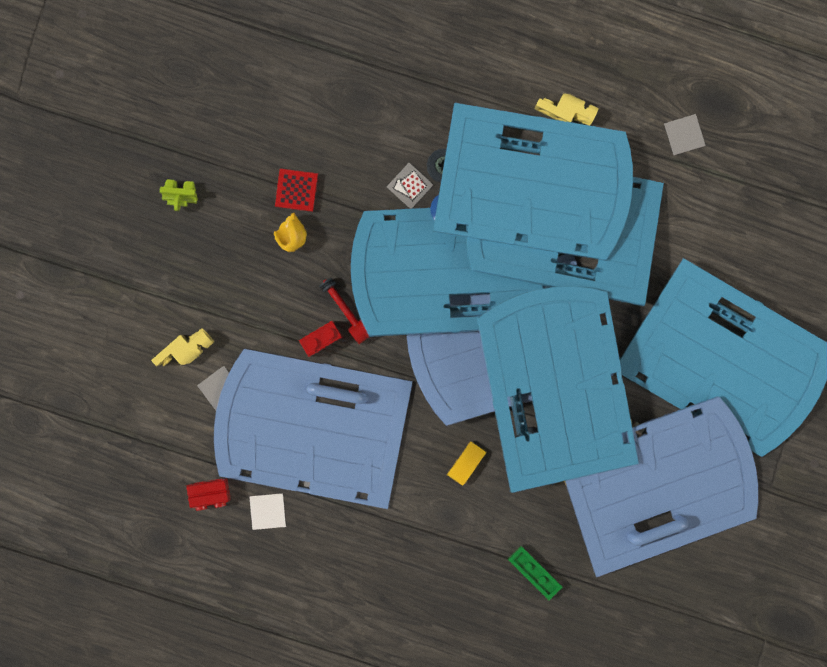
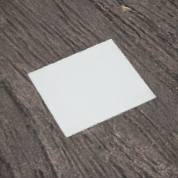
M283 493L250 497L253 530L286 527Z

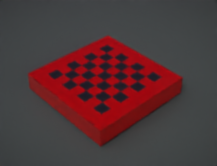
M280 169L275 207L313 212L318 173Z

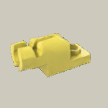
M563 94L557 107L554 106L551 100L539 98L534 108L555 120L571 122L575 118V121L589 126L599 108L591 104L587 109H584L585 101L571 94Z
M200 329L189 336V339L184 335H179L151 361L156 366H165L172 360L171 356H173L181 365L190 364L203 353L200 345L208 348L214 343V340L204 329Z

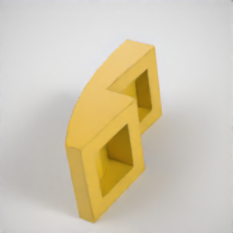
M470 441L447 475L463 486L486 452Z

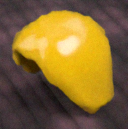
M292 213L280 225L279 230L274 231L276 242L283 250L295 252L306 242L307 232L295 213Z

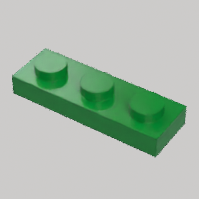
M522 546L508 558V561L548 600L562 588V585Z

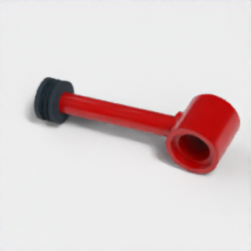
M332 277L325 279L319 287L324 289L323 292L328 291L352 324L348 329L356 342L361 344L369 338L362 321L357 320L334 288L336 283L332 281Z

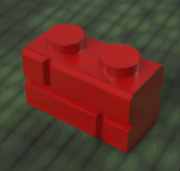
M330 321L300 339L299 342L308 357H311L343 336L334 321Z
M227 478L191 483L186 486L189 507L196 508V511L205 510L208 505H215V508L226 506V502L231 500Z

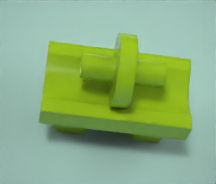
M167 179L164 187H160L162 200L167 201L168 205H174V211H179L181 206L187 207V203L197 204L198 198L194 182H184L183 189L177 188V181Z

